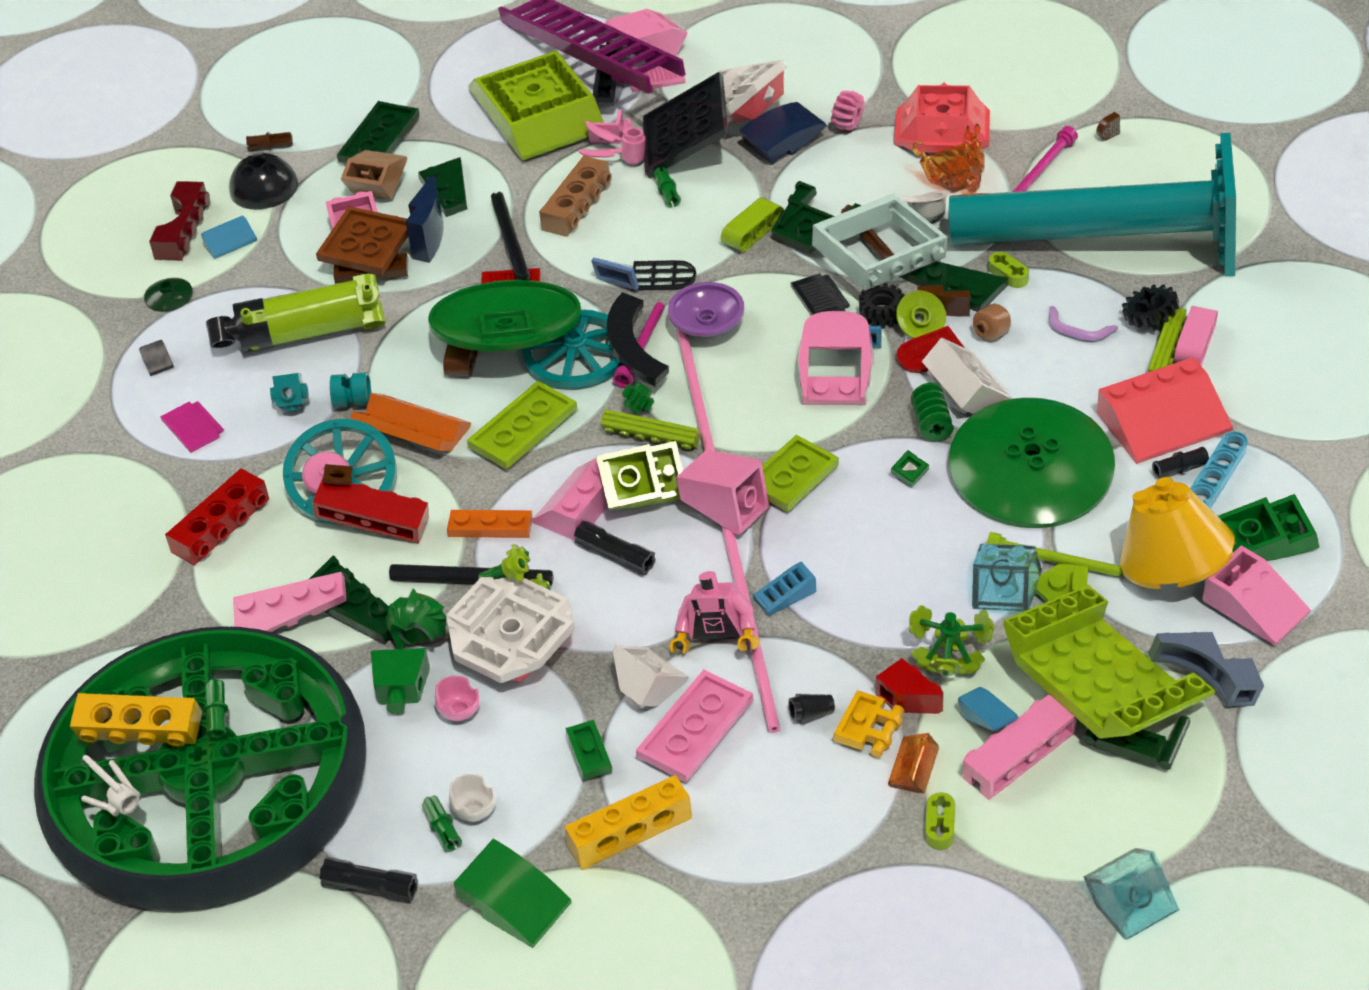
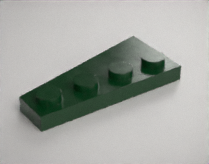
M938 261L899 276L917 286L943 285L944 292L969 290L970 309L976 312L989 305L1008 286V278Z
M333 555L309 578H317L342 572L345 577L346 601L324 612L385 643L391 636L386 619L389 606L381 598H376L371 593L370 588L364 583L361 584L354 577V574L348 568L340 565L339 560Z

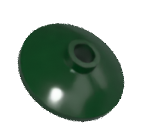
M165 278L148 287L144 294V301L147 307L154 311H173L183 307L190 301L193 289L191 284L182 278Z

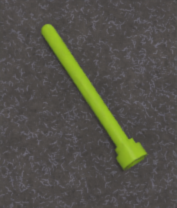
M990 532L988 536L985 554L997 556L1007 552L1057 564L1088 566L1089 571L1117 577L1122 575V569L1119 565L1006 541L1007 538L995 532Z

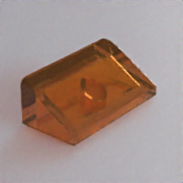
M929 733L903 737L888 781L890 787L915 793H925L939 750L938 744Z

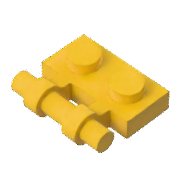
M857 690L834 732V741L859 750L863 749L866 742L872 743L873 747L870 752L873 756L879 758L885 750L889 749L894 731L900 728L904 709L899 705H894L891 711L884 709V698ZM877 722L884 724L881 731L873 729Z

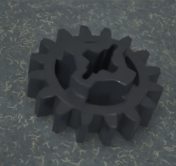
M1155 284L1151 288L1144 286L1140 290L1141 292L1133 291L1134 296L1126 297V303L1122 304L1125 321H1128L1130 326L1135 324L1136 328L1145 325L1146 329L1151 324L1160 326L1162 320L1168 322V316H1175V310L1180 308L1177 292L1173 290V287L1166 289L1165 284H1162L1159 288H1156Z

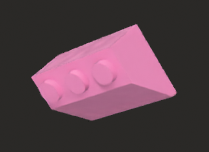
M596 458L574 470L532 519L534 524L575 540V530L582 521L595 523L608 507Z

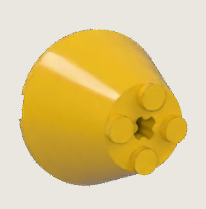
M1163 477L1158 479L1155 485L1133 494L1132 510L1120 555L1122 573L1130 582L1151 589H1161L1160 584L1177 583L1178 587H1183L1214 575L1231 560L1233 556L1232 549L1236 544L1233 532L1186 484L1173 482V479L1170 477Z

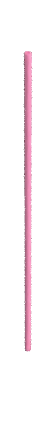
M676 328L699 431L701 432L704 451H715L688 334ZM722 526L735 587L751 603L735 533ZM755 622V630L752 631V633H753V635L757 636V638L759 639V635H758V631H757V627H756V622ZM748 639L768 730L771 733H776L780 730V724L761 644L759 643L758 648L752 650L751 642Z

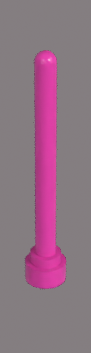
M1071 126L1062 127L1057 133L1056 143L1013 192L1026 191L1063 148L1074 144L1078 139V134Z
M662 302L655 304L637 339V342L643 349L665 308ZM622 365L616 369L613 375V382L618 387L625 388L627 384L632 386L636 376L630 373L628 367Z

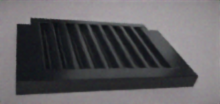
M818 273L791 282L792 289L811 316L826 311H845L846 308L850 307V304L828 274L822 276Z

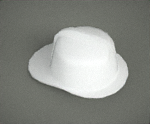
M940 190L899 198L908 203L912 209L928 222L945 216L946 197L951 194V191Z

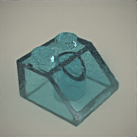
M980 544L973 563V609L1023 612L1029 610L1042 571L1036 546Z
M1134 848L1083 876L1095 906L1123 939L1128 940L1179 911L1155 851Z

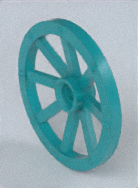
M581 309V317L576 328H572L562 337L552 341L523 348V361L527 371L535 379L546 385L564 389L585 388L611 378L616 369L624 364H620L616 357H614L607 365L601 368L588 351V348L613 355L609 344L592 340L607 336L608 315L594 310ZM588 323H595L605 327L584 333ZM558 346L537 363L532 357L533 349ZM562 354L566 355L562 375L544 370L545 367ZM582 356L593 372L571 376L575 357Z
M333 419L321 422L302 433L291 445L284 460L283 481L290 500L303 514L317 521L339 524L314 517L312 502L315 494L308 500H304L294 482H303L302 472H294L296 462L302 451L306 452L310 457L319 453L310 443L329 433H333L335 453L344 457L341 431L356 432L364 435L365 437L350 458L346 460L349 466H353L352 483L364 484L355 478L386 470L384 480L378 490L392 491L397 474V464L393 449L389 441L379 430L365 422L353 419ZM374 441L382 450L386 460L354 468Z

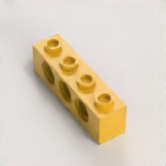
M78 693L70 727L80 740L94 743L97 740H109L116 744L136 741L144 745H154L155 742L168 743L172 746H184L185 744H196L202 710L195 698ZM111 717L109 721L103 723L104 720ZM140 718L137 723L132 724L136 719ZM169 720L167 724L160 726L164 721Z
M673 775L564 826L568 849L582 871L692 819L690 796L677 776Z

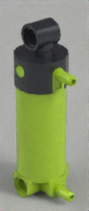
M374 274L353 276L352 281L265 299L258 298L232 304L233 318L217 316L206 321L210 347L225 348L233 345L238 340L241 343L243 353L274 347V345L360 327H364V330L380 327L386 323L382 303L379 300L380 294L376 276Z

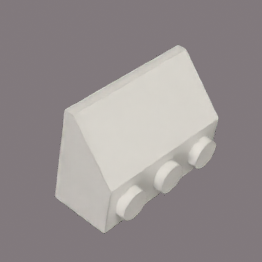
M942 337L922 361L929 369L927 374L942 385L943 393L953 398L955 401L953 403L954 406L964 414L967 412L975 414L991 404L1013 399L972 351Z

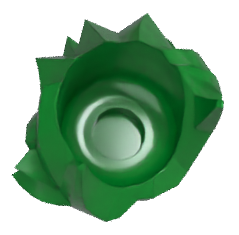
M414 588L411 590L409 597H400L388 607L387 627L398 649H403L404 644L414 645V642L420 643L426 641L427 638L434 641L436 636L443 637L446 633L447 618L442 612L444 606L430 596L417 593Z

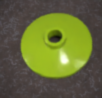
M918 290L908 293L900 300L896 310V319L901 330L913 339L943 328L946 323V311L942 302L935 295L927 291ZM915 315H920L922 322H918L915 319Z

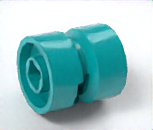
M368 372L353 373L351 377H348L346 374L330 376V397L333 408L349 407L351 403L355 406L368 405L369 397L372 393Z

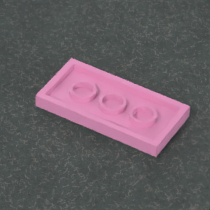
M703 669L636 749L637 758L672 776L676 775L678 779L687 783L753 702V693Z

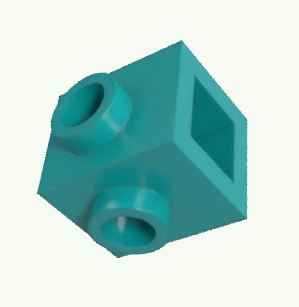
M293 373L272 376L274 387L270 388L272 403H276L278 408L284 407V412L300 410L299 405L306 404L305 399L309 398L308 385L303 383L302 374ZM289 389L292 390V395L290 397L287 396V391Z

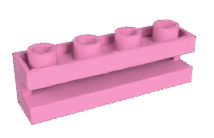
M1050 694L1041 701H1035L1029 710L1018 717L1016 721L1008 724L999 733L992 734L986 743L977 750H971L967 753L963 760V779L971 786L978 781L980 783V793L988 800L992 799L1074 735L1077 718Z

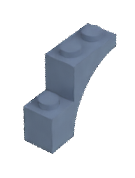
M1213 632L1157 633L1148 652L1152 662L1176 665L1194 672L1203 678L1220 694L1226 706H1255L1264 688L1253 659H1224Z

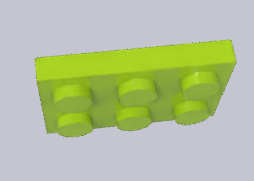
M796 434L762 465L768 501L789 512L839 465V457Z

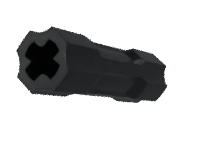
M582 521L575 530V543L592 551L606 554L634 571L647 574L654 566L656 561L655 552L609 534L600 526L589 521Z
M331 857L324 860L320 869L319 879L323 886L339 889L352 888L383 894L387 898L407 902L414 899L418 887L416 873L395 869L387 871L355 865L351 861Z

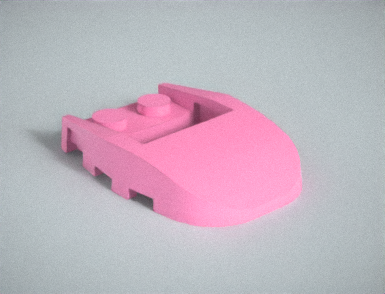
M826 311L816 313L805 321L798 352L800 386L802 387L803 405H866L867 399L865 394L867 387L870 386L874 353L869 324L862 315L848 311ZM809 349L861 350V377L808 376Z

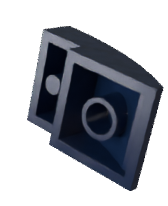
M792 102L759 115L739 129L743 141L773 164L786 152L791 155L795 154L826 128L827 125L799 102Z
M434 176L429 177L408 204L410 216L405 221L412 258L430 263L435 256L444 230L443 216Z

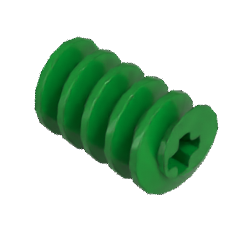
M932 382L918 386L911 394V404L921 436L931 442H940L947 439L952 434L954 425L949 415L950 412L947 408L942 387Z

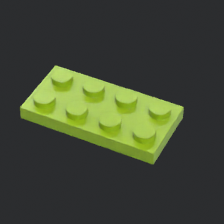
M536 381L468 438V448L507 470L577 410V402L542 382Z

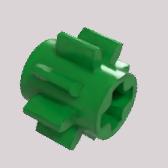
M636 381L634 386L627 384L622 392L623 397L626 398L623 404L638 414L641 413L642 409L649 412L655 402L650 397L653 391Z

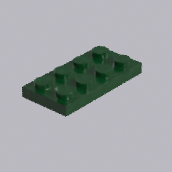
M378 101L336 154L338 162L347 163L349 158L365 150L391 154L420 116L419 109Z

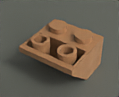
M365 150L348 159L340 180L351 193L372 191L374 197L393 199L408 158L402 155Z

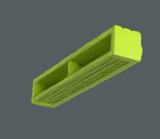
M1179 308L1175 310V316H1168L1169 321L1164 323L1148 372L1173 364L1176 346L1187 319V309Z
M604 409L600 422L604 431L609 433L616 431L620 432L619 434L623 436L635 435L638 439L644 440L649 438L656 443H660V441L666 443L676 441L677 445H682L681 447L685 449H697L701 436L698 428Z

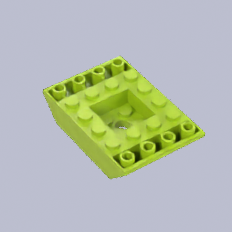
M557 50L474 78L469 84V90L522 161L588 138L589 133L586 121L604 123L593 94Z

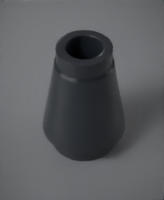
M796 694L795 697L789 698L788 708L793 721L804 723L834 712L835 703L831 694Z

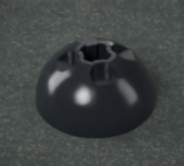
M257 153L241 160L234 168L229 181V193L232 201L240 207L252 210L278 206L289 200L298 188V179L293 168L281 157L269 153Z

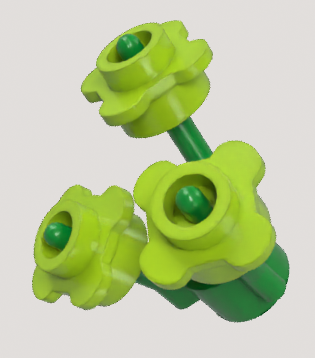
M512 544V549L506 552L507 558H504L500 565L479 573L478 580L481 577H493L494 580L507 577L510 580L515 579L517 582H522L524 574L529 570L528 562L531 561L529 551H526L523 546L519 548L517 544ZM541 573L537 574V579H530V581L551 590L549 582L543 580Z

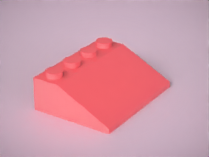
M1194 357L1100 388L1098 391V415L1136 464L1233 431L1230 419L1208 373Z

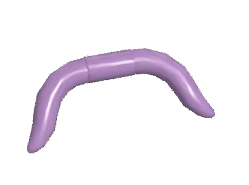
M1050 306L1049 322L1053 329L1064 335L1084 341H1098L1118 329V326L1111 325L1099 331L1091 332L1063 324L1058 319L1056 307Z

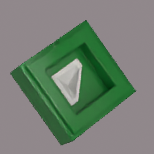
M909 450L891 467V473L911 488L929 470V464Z

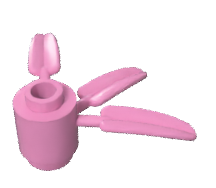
M628 118L623 123L622 138L586 121V126L592 133L608 142L619 141L622 143V148L578 149L580 154L588 157L608 158L614 157L615 153H621V158L631 165L638 164L644 160L645 136L641 129L633 128L632 122Z

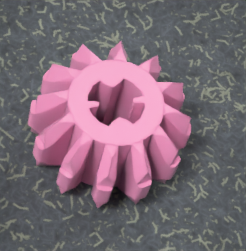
M843 90L837 96L831 111L832 124L842 130H854L856 125L859 124L864 111L865 100L863 96L855 91Z

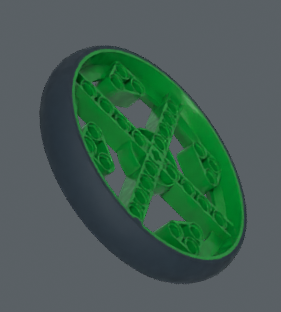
M232 626L197 628L157 638L122 654L94 673L72 694L54 718L38 754L34 776V800L42 834L52 852L71 874L98 893L118 902L154 910L183 911L221 906L247 898L277 884L300 869L329 842L346 819L359 791L365 768L366 737L364 722L355 697L341 675L324 658L295 640L260 629ZM214 670L242 671L241 678L248 699L251 702L284 720H293L302 714L304 699L318 721L237 736L235 732L225 726L226 735L222 738L212 739L208 735L206 736L207 714L203 711V707L206 705V685L211 679H214ZM182 676L183 698H195L202 710L196 744L172 746L168 743H163L157 751L96 761V763L113 780L122 784L109 765V761L114 760L133 788L140 792V794L165 790L170 797L186 804L187 863L156 862L159 858V850L151 831L120 812L117 816H113L110 812L102 809L94 816L93 828L89 824L82 805L88 803L83 802L81 797L88 796L100 801H107V791L110 786L87 763L83 764V756L87 754L92 743L80 740L70 727L78 693L151 696L149 689ZM111 717L104 720L103 723L109 721ZM140 718L136 719L132 724L137 723ZM99 740L102 748L108 752L119 751L130 742L126 741L124 744H116L109 740ZM320 762L318 773L309 792L304 778L300 775L290 774L283 777L249 813L248 819L256 842L231 854L221 856L219 799L233 791L244 775Z

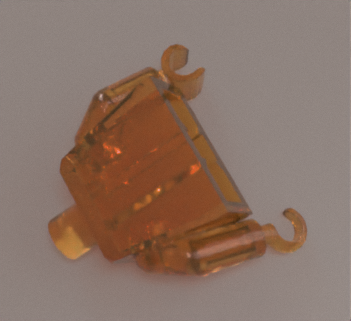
M976 123L974 126L975 133L970 132L969 126H967L964 132L965 138L971 141L970 145L968 142L926 156L924 151L919 152L916 149L917 144L923 145L921 141L913 144L912 150L915 155L920 156L921 160L919 162L930 183L941 186L951 191V193L966 189L969 193H974L979 189L981 173L985 169V155L981 142H978V136L981 131L979 124Z

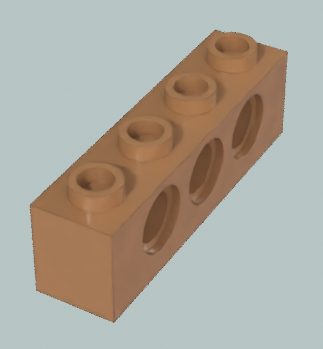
M583 155L539 211L542 231L568 237L571 231L578 226L581 218L588 213L594 201L598 200L604 188L610 184L612 174L609 170L608 161Z

